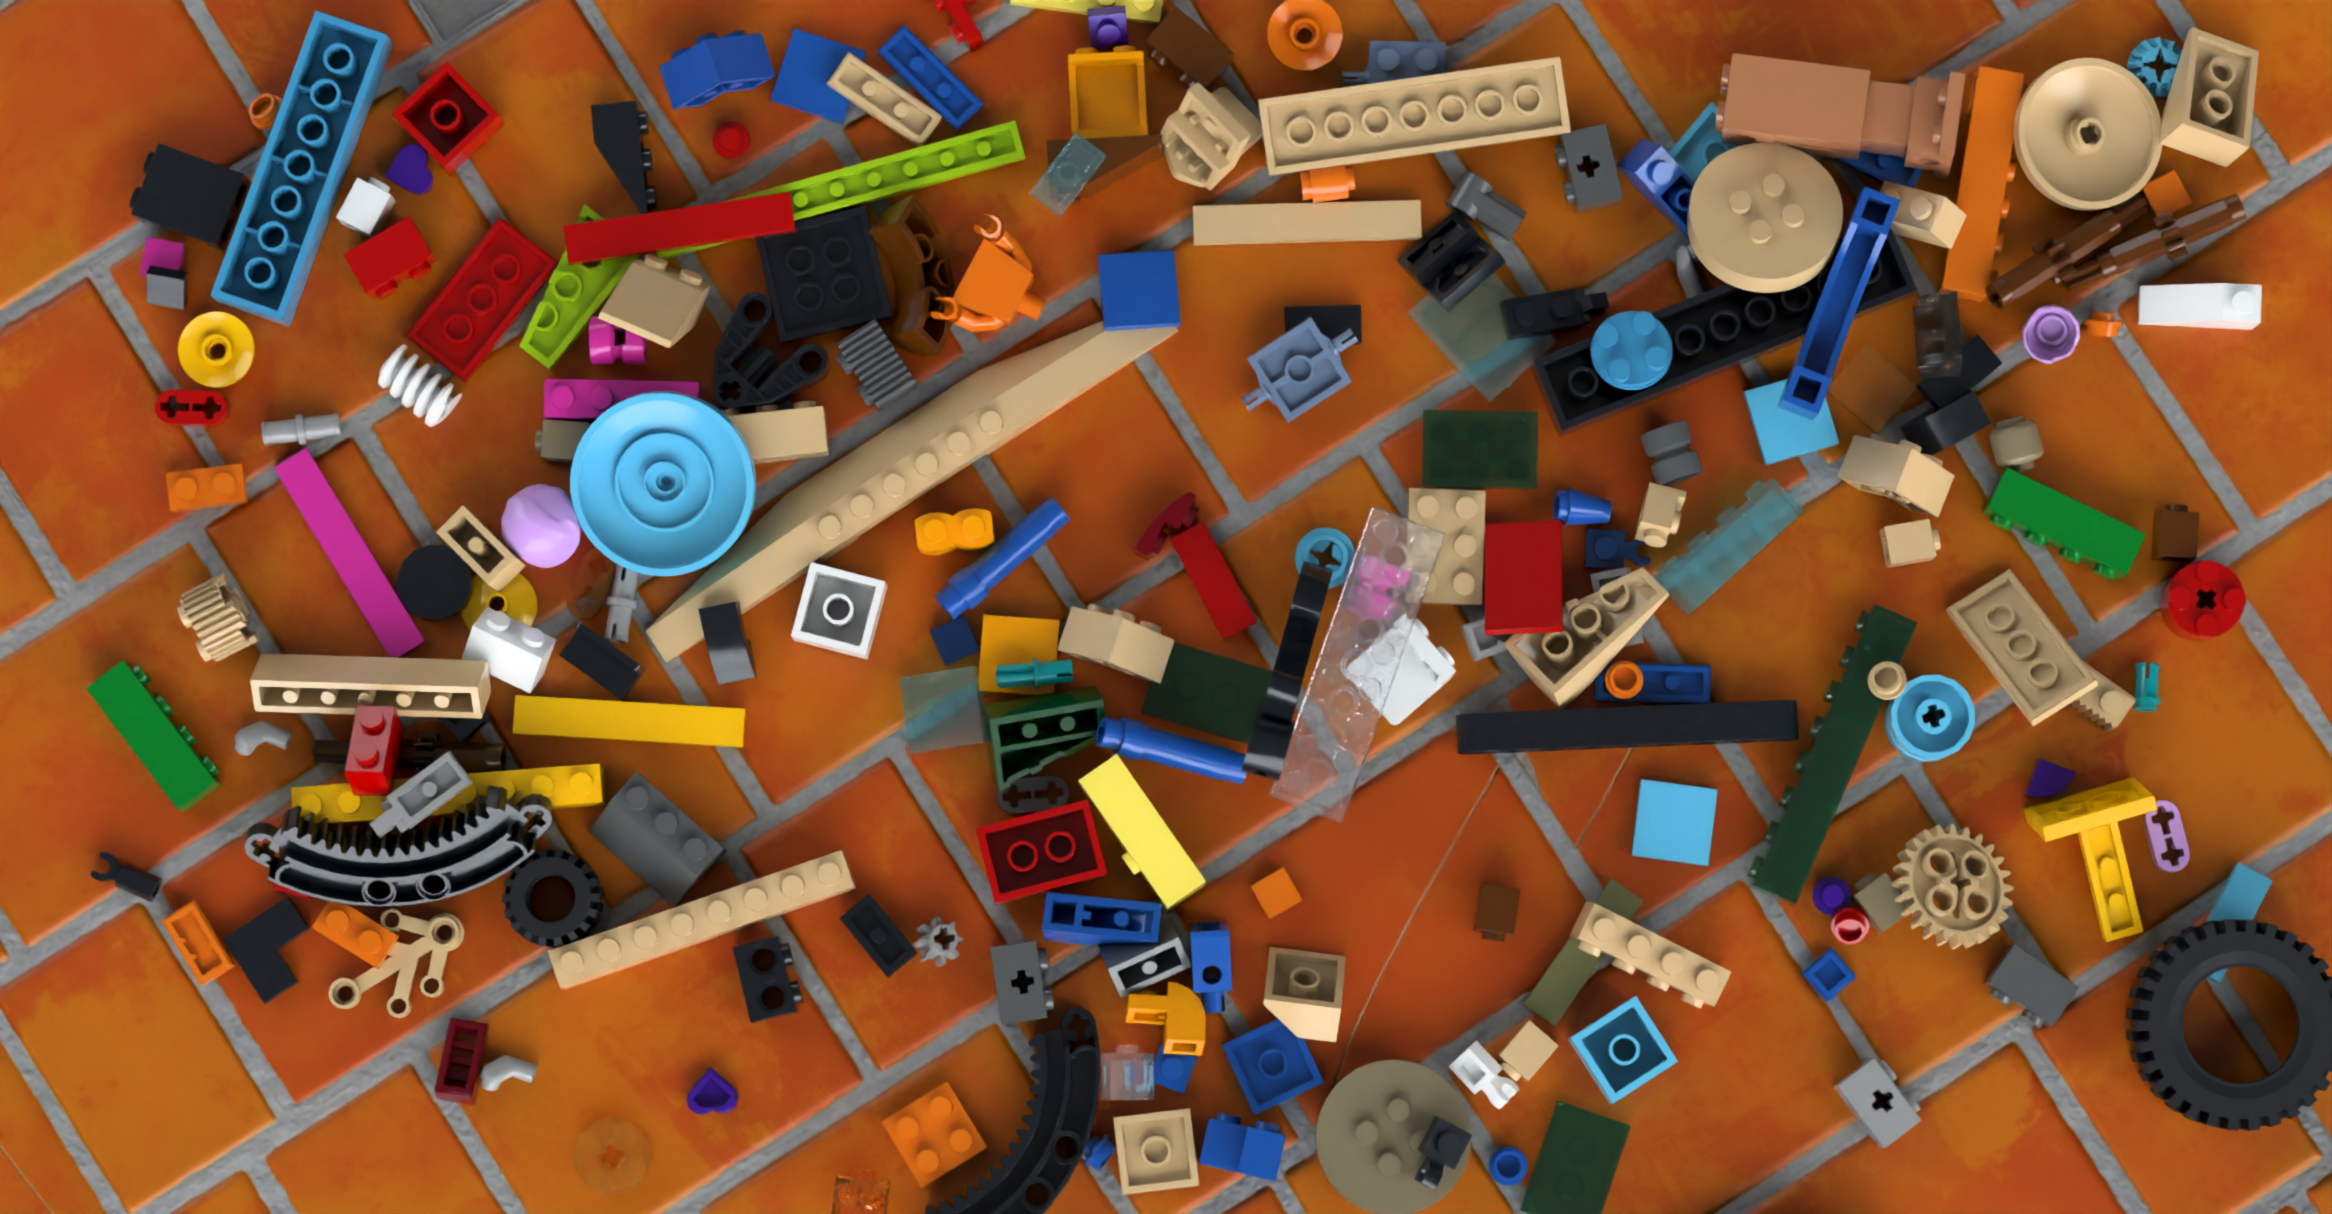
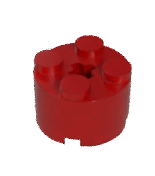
M2211 560L2195 562L2180 569L2166 581L2161 593V615L2165 624L2180 638L2193 641L2212 640L2232 629L2242 616L2246 604V595L2235 573L2226 566ZM2204 594L2208 599L2206 602L2207 606L2200 609L2196 603L2199 601V596Z

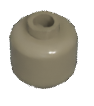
M2025 415L1995 422L1996 429L1990 432L1989 440L1996 464L1999 467L2011 466V469L2016 472L2035 468L2033 460L2040 458L2044 453L2036 422L2026 420Z

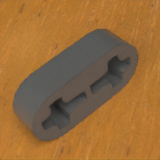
M1057 776L1019 778L1009 783L1010 786L1000 792L998 790L996 797L998 805L1004 812L1019 815L1036 813L1066 805L1070 792L1068 785L1063 779ZM1049 783H1055L1056 788L1063 790L1064 793L1063 796L1057 797L1056 804H1049L1048 798H1035V792L1046 791ZM1016 786L1019 793L1031 792V799L1019 800L1018 807L1012 808L1009 801H1003V795L1009 793L1010 787Z

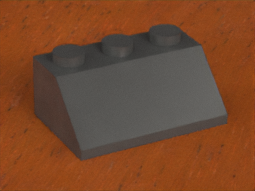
M637 771L610 800L589 831L673 907H677L727 851Z

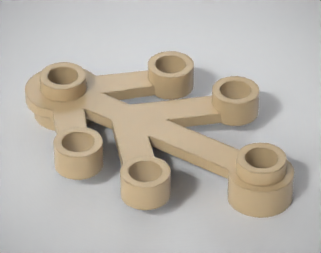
M397 909L385 910L380 917L382 926L392 932H398L403 929L424 935V937L411 945L396 941L388 954L391 957L386 959L379 969L373 967L354 980L349 978L335 980L328 992L331 1003L337 1008L351 1009L359 1003L361 993L399 971L394 994L387 1002V1010L393 1017H406L412 1009L409 996L418 960L431 950L432 955L428 975L421 980L420 990L427 997L436 998L440 996L445 989L442 976L448 952L458 948L465 935L462 922L452 914H438L430 921L403 915ZM396 913L399 916V924L396 927L390 928L386 924V918L389 914ZM447 925L452 929V936L448 940H442L439 937V930ZM430 979H436L439 983V988L435 993H429L426 990V983ZM346 986L350 987L353 991V996L349 1001H343L340 998V991ZM397 999L404 1000L406 1004L405 1011L400 1014L395 1013L393 1010V1003Z

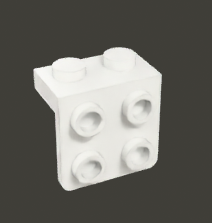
M1406 614L1395 621L1391 629L1354 660L1346 670L1348 677L1392 725L1400 724L1445 685L1456 672L1452 666L1455 662L1451 655L1441 646L1436 648L1427 638L1429 632L1417 618L1414 617L1411 620Z

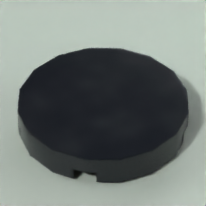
M427 545L415 550L403 561L397 574V591L401 603L410 613L426 621H441L457 616L468 605L473 594L474 583L471 567L453 549L444 545Z

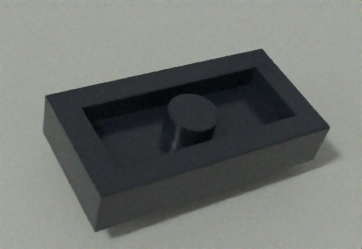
M867 894L839 917L888 978L918 954L870 894Z

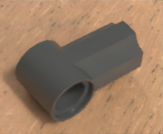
M1468 171L1464 173L1445 203L1450 210L1457 213L1460 217L1471 222L1476 220L1507 241H1510L1527 214L1526 211L1494 192V188L1487 181Z

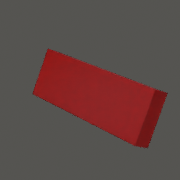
M1204 521L1170 538L1172 546L1223 641L1258 622Z

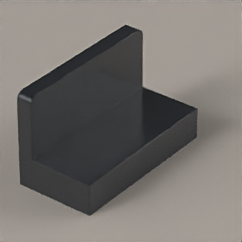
M578 622L575 627L578 631L560 656L623 701L645 669L584 624Z

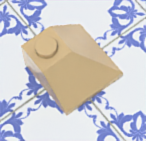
M1270 947L1263 1005L1298 1038L1336 1042L1342 1006L1346 956Z

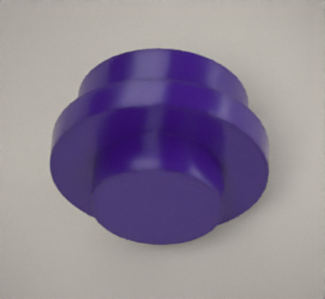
M1824 878L1813 889V903L1821 913L1833 916L1838 910L1850 905L1851 890L1847 883L1840 878Z

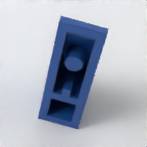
M1047 892L1042 925L1045 941L1081 945L1158 943L1162 904Z

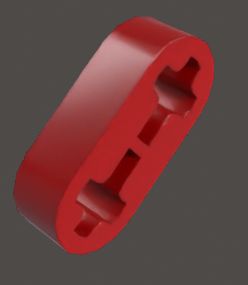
M172 389L164 391L157 397L155 413L159 419L172 426L217 427L228 419L230 406L226 398L215 391ZM172 398H176L177 403L180 405L189 406V411H176L175 417L171 418L170 413L164 410V405H170ZM210 399H214L215 404L221 407V411L214 412L213 418L209 419L208 414L205 412L196 411V406H208Z

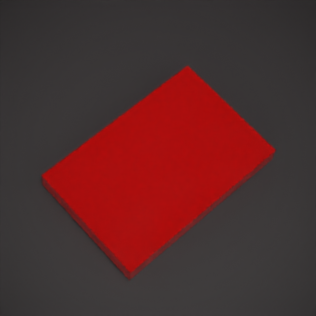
M1562 521L1485 524L1486 635L1563 632Z

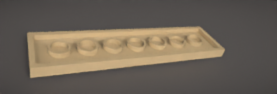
M1560 57L1258 100L1268 176L1555 136L1571 132Z

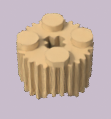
M224 572L183 592L182 599L180 600L181 606L177 607L179 617L185 627L189 628L192 626L196 631L199 640L195 641V644L205 662L211 659L218 662L258 642L260 638L256 629L249 630L246 623L249 620L248 614H250L248 606L237 588L231 591L227 588V580L229 579Z

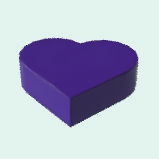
M415 144L402 148L385 175L386 179L415 195H423L433 186V176L427 168L429 163L428 156L424 149Z
M710 1067L688 1093L687 1103L689 1108L696 1114L704 1115L713 1110L727 1113L736 1107L739 1096L736 1089Z

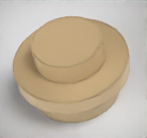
M1885 661L1878 663L1870 670L1868 675L1870 691L1874 696L1883 700L1897 698L1903 693L1907 685L1905 671L1894 662Z

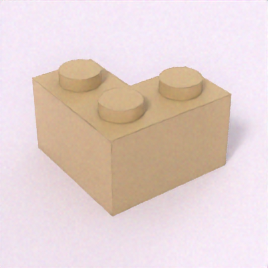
M1871 433L1870 438L1858 435L1853 436L1837 477L1859 491L1888 497L1909 511L1938 518L1955 475L1942 467V460L1928 454H1921L1922 448L1917 444L1906 440H1900L1899 445L1893 444V441L1889 438Z
M1089 604L1087 610L1071 607L1057 650L1082 661L1111 667L1134 678L1161 683L1175 641L1160 634L1162 627L1146 621H1140V624L1134 623L1135 615L1114 609L1113 615H1110V610L1094 604Z

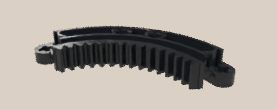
M489 785L487 787V796L478 795L476 805L467 803L465 814L455 810L453 821L444 815L441 816L440 826H437L430 820L427 821V829L424 831L416 825L413 827L412 833H407L406 831L401 833L398 829L396 835H392L389 832L381 838L376 835L372 827H368L365 834H360L358 825H354L349 832H346L342 822H339L334 828L329 827L328 818H324L319 823L314 822L315 813L311 812L302 817L300 816L302 807L298 805L284 813L283 822L279 827L269 823H257L251 826L246 833L245 852L252 860L269 868L268 880L301 894L326 901L361 906L414 905L463 894L485 885L512 870L535 852L536 840L552 823L553 805L547 797L541 794L527 795L515 805L507 800L506 789ZM542 811V816L539 814L534 815L529 821V826L525 825L528 821L529 812ZM264 839L270 841L269 844L263 843L261 846L256 844V840L262 842ZM275 852L279 853L278 858L274 856Z
M1083 1008L1069 1010L1063 1016L1061 1029L1036 1034L1037 1036L1028 1042L1030 1047L1039 1049V1052L1032 1055L1030 1060L1040 1064V1068L1031 1071V1076L1039 1079L1040 1084L1029 1087V1090L1038 1095V1098L1026 1103L1028 1107L1034 1110L1033 1115L1022 1116V1120L1029 1126L1028 1130H1016V1134L1022 1140L1021 1144L1009 1143L1008 1145L1014 1155L1012 1157L1000 1156L1004 1168L999 1169L992 1166L990 1171L993 1180L991 1181L980 1177V1191L972 1186L967 1187L968 1199L955 1194L953 1207L943 1200L940 1201L939 1213L929 1205L926 1206L925 1214H1044L1054 1203L1069 1182L1083 1155L1092 1132L1098 1106L1101 1079L1100 1046L1096 1022L1088 1010ZM1080 1014L1082 1020H1089L1090 1026L1084 1028L1085 1039L1087 1041L1094 1036L1096 1047L1083 1045L1076 1048L1073 1053H1070L1069 1040L1075 1043L1079 1042L1076 1032L1068 1031L1067 1024L1073 1022V1015ZM1070 1136L1076 1140L1078 1151L1074 1157L1064 1159L1057 1154L1056 1143L1061 1137ZM1034 1183H1042L1049 1191V1198L1043 1205H1033L1027 1199V1190Z

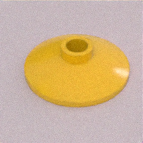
M208 312L194 318L183 330L178 343L179 361L186 374L195 382L213 388L229 386L239 381L250 369L255 355V343L249 328L239 318L226 312ZM218 345L224 346V356L214 358L212 354L213 349Z
M518 573L500 592L489 586L479 575L473 578V594L468 605L461 611L463 620L470 631L487 607L491 608L492 600L498 597L504 600V607L500 612L529 627L533 625L538 610L537 596L534 588L523 575Z

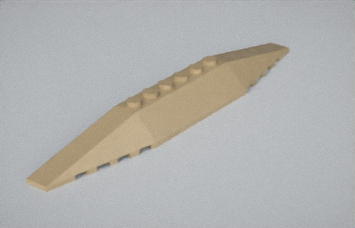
M1103 321L974 372L787 493L645 630L664 661L668 663L705 639L698 609L739 602L741 615L807 573L811 562L821 564L858 540L860 535L977 459L997 450L1177 333L1178 329L1176 327L1104 331Z

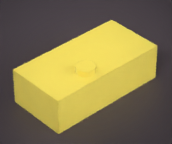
M1117 754L1078 780L1083 792L1126 853L1121 857L1134 875L1138 872L1141 873L1167 912L1205 886V879Z

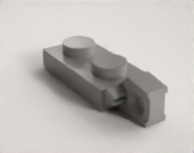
M448 751L389 794L387 800L381 804L385 812L369 824L380 838L396 827L403 833L409 828L412 829L472 785L473 781L454 755Z

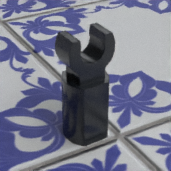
M100 852L99 857L110 863V869L105 874L92 870L90 875L94 879L101 882L114 880L116 881L115 886L146 901L153 902L162 885V878L129 863L121 866L119 860L114 855Z

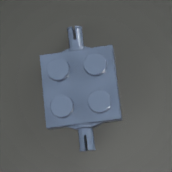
M1369 41V62L1365 72L1342 71V87L1448 73L1449 71L1445 63L1446 42Z
M1310 316L1248 356L1247 360L1256 372L1259 382L1258 388L1241 397L1248 411L1250 412L1253 408L1269 399L1270 402L1280 409L1289 423L1351 383L1352 379L1342 365L1340 352L1358 342L1351 328L1330 340L1329 337L1320 331Z

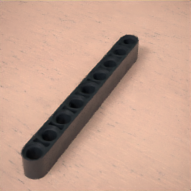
M1797 700L1456 715L1457 751L1461 755L1777 742L1799 739Z

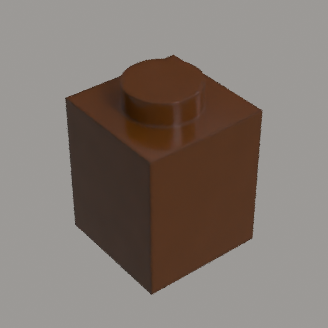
M2179 504L2165 505V510L2155 513L2153 518L2151 560L2188 563L2197 558L2199 513L2188 512V506Z
M1484 883L1480 885L1474 931L1482 932L1481 939L1504 942L1505 936L1512 937L1514 935L1521 889Z

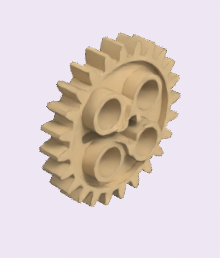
M1939 824L1929 831L1927 829L1916 835V838L1914 837L1905 843L1907 849L1897 855L1901 863L1893 867V871L1900 875L1901 878L1892 882V886L1902 889V894L1894 898L1895 902H1905L1907 906L1901 912V916L1912 914L1915 919L1911 923L1910 928L1915 929L1920 925L1924 927L1922 936L1924 940L1935 934L1936 946H1941L1949 941L1951 949L1959 947L1962 943L1965 948H1969L1977 942L1979 944L1990 938L1989 935L2001 929L1999 924L2009 917L2003 910L2013 905V902L2004 897V895L2014 890V887L2003 882V879L2008 877L2011 872L2000 870L1998 867L2004 861V857L1993 858L1991 853L1995 845L1990 844L1984 848L1981 845L1983 835L1980 833L1971 839L1969 827L1963 828L1958 833L1954 824H1950L1944 829ZM1930 860H1931L1933 863H1935V865L1937 866L1938 872H1936L1935 870H1933V868L1931 867V864H1930ZM1965 863L1970 866L1973 875L1967 871ZM1932 897L1938 901L1940 910L1934 905ZM1968 900L1974 905L1975 912L1970 909Z

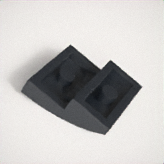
M1453 211L1403 254L1397 262L1435 301L1449 312L1505 263V260L1496 249L1478 235L1472 225Z

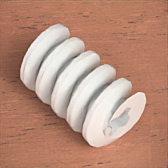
M403 344L382 365L378 384L382 388L391 386L390 394L394 398L403 395L401 404L406 408L415 405L413 414L417 417L426 415L425 424L433 427L442 422L452 412L463 393L452 398L450 394L454 385L450 382L440 388L438 385L442 375L438 373L429 379L427 374L431 366L427 363L417 369L415 365L419 356L415 353L408 359H405L404 354L407 346Z

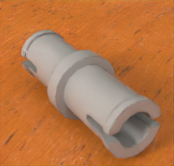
M338 412L312 417H304V414H297L295 419L261 422L264 446L296 441L299 442V445L307 444V440L341 437Z
M616 564L612 596L607 597L606 606L610 608L603 639L613 643H617L619 640L621 644H627L632 611L637 609L638 603L634 600L638 573Z

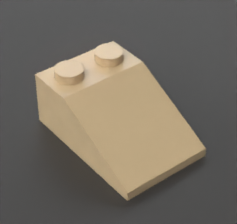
M2192 27L2188 31L2163 109L2159 144L2224 167L2229 166L2249 149L2259 51Z
M647 254L646 257L641 255L631 263L600 311L598 318L670 348L696 326L711 285L703 282V277L696 272L682 269L680 272L668 267V262L661 257Z

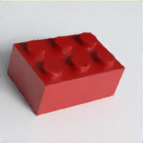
M1088 799L976 828L996 906L1108 877Z

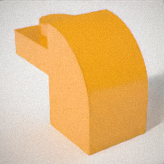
M1168 982L1165 996L1158 995L1153 991H1139L1136 994H1129L1125 1023L1164 1025L1163 1054L1202 1056L1205 1044L1206 1015L1202 1002L1192 990L1181 984Z

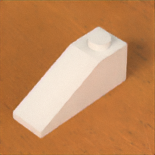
M2234 283L2139 286L2138 324L2252 330L2261 323L2262 285Z

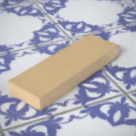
M850 52L846 54L826 84L916 147L924 145L943 117Z

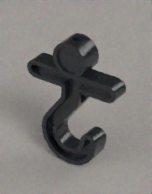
M1303 561L1262 712H1257L1241 770L1243 772L1276 781L1280 779L1295 721H1292L1333 573L1332 568Z

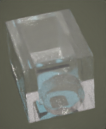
M1139 1045L1116 1046V1053H1101V1100H1154V1053H1139Z

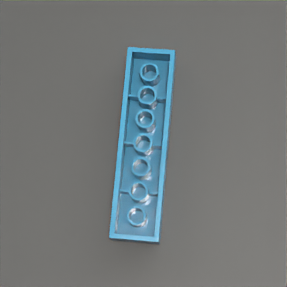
M315 10L210 295L218 303L290 327L394 44L388 35Z

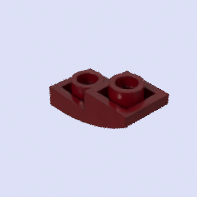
M1188 492L1164 509L1144 532L1134 549V554L1146 560L1149 559L1152 552L1159 555L1168 538V534L1163 532L1165 527L1177 533L1180 532L1183 525L1190 528L1199 511V507L1194 505L1196 495Z

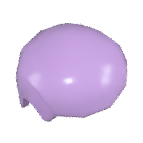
M2046 304L2035 308L2028 314L2021 327L2022 343L2029 355L2045 364H2052L2055 361L2070 356L2080 339L2079 322L2070 309L2057 304Z

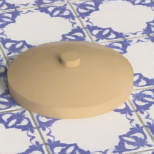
M2077 58L2051 67L2029 85L2016 110L2013 140L2022 170L2040 193L2053 202L2067 208L2095 211L2106 209L2128 200L2147 184L2161 156L2162 144H2159L2162 122L2158 107L2149 90L2129 70L2104 59Z

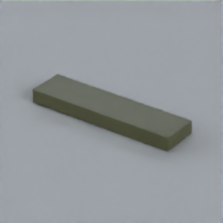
M1610 879L1594 903L1630 920L1643 900L1614 879ZM1572 937L1567 940L1523 1003L1525 1007L1554 1027L1606 955L1601 952L1597 958L1577 948L1580 941Z

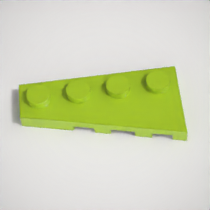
M584 204L577 224L605 219ZM565 245V251L561 260L553 271L544 297L539 302L520 343L521 349L552 371L588 326L590 316H596L617 287L631 263L641 255L569 265Z

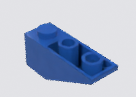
M1641 139L1616 166L1633 186L1689 239L1687 216L1694 183L1661 145Z

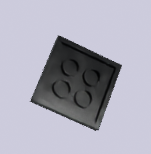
M866 206L795 222V232L756 237L781 344L865 325L874 319L878 322L893 318L874 238L869 233L871 225Z

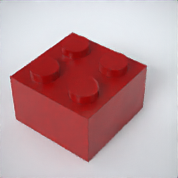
M448 62L444 63L391 113L405 131L449 176L505 125L500 115Z

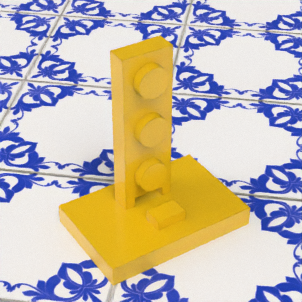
M2134 777L2024 808L2027 824L2046 842L2078 833L2102 938L2106 942L2143 932L2117 821L2155 811L2157 806L2154 795Z

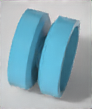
M1940 674L1922 675L1907 682L1903 693L1897 698L1889 700L1884 712V728L1891 745L1904 757L1917 762H1936L1959 751L1970 739L1975 725V707L1968 692L1955 680ZM1930 713L1933 715L1934 723L1932 726L1930 722L1924 723L1922 719L1924 714Z

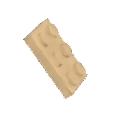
M1409 488L1406 571H1408V575L1406 578L1405 603L1482 606L1486 490Z

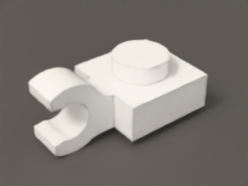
M1477 1040L1448 1066L1474 1095L1482 1090L1488 1096L1490 1102L1498 1109L1502 1108L1520 1090L1512 1079L1497 1075L1503 1068Z

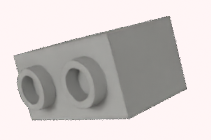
M1871 1058L1840 1080L1833 1088L1879 1149H1883L1922 1121L1916 1114L1921 1109L1907 1091L1901 1094L1893 1081L1897 1077L1884 1060L1878 1063L1875 1058ZM1874 1092L1878 1095L1887 1094L1888 1099L1884 1102L1887 1107L1886 1110L1883 1108H1873L1872 1104L1876 1100L1873 1095Z

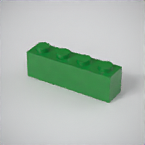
M2008 467L2001 472L1982 512L1990 517L1988 521L1990 524L2005 531H2009L2012 527L2024 533L2023 539L2042 548H2044L2045 544L2060 550L2058 553L2059 557L2074 564H2079L2081 560L2094 567L2093 573L2110 581H2114L2115 577L2122 579L2127 576L2146 536L2145 533Z
M122 660L86 689L176 808L186 812L222 785L216 777L220 770L207 754L203 757L199 755L193 747L197 740L185 724L177 726L170 716L174 709L161 693L155 697L147 686L151 679L138 663L132 666L130 663Z

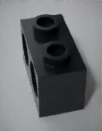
M776 936L733 947L750 1022L754 1024L798 1013L797 1004L803 1003L798 980L791 981L788 966L794 965L789 943L782 944L781 938ZM764 949L771 950L775 955V964L768 971L758 970L754 962L756 954ZM771 987H779L784 993V1002L776 1009H769L763 1000L765 992Z

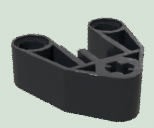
M753 292L742 297L715 350L713 395L723 410L740 409V412L754 411L755 407L780 405L819 383L829 373L830 364L825 351L815 344H807L800 347L758 389L754 386L779 360L768 348L762 344L738 371L734 369L758 343V339L774 321L772 305L768 298L761 293ZM753 304H762L766 307V314L759 321H751L746 318V311ZM809 355L819 356L822 359L821 367L812 373L804 371L801 368V364L805 357ZM738 386L741 388L737 389L740 396L737 400L728 398L724 401L722 399L726 397L723 391L726 387L735 389Z

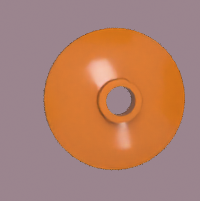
M1287 0L1273 12L1267 27V41L1272 54L1284 66L1297 71H1313L1327 65L1337 55L1343 38L1342 24L1338 14L1323 0ZM1308 31L1312 38L1307 43L1300 42L1297 38L1298 33Z

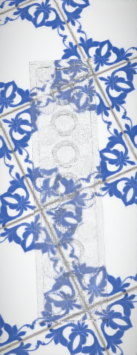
M1375 506L1371 507L1295 721L1279 781L1274 780L1269 796L1341 823L1344 821L1446 533Z

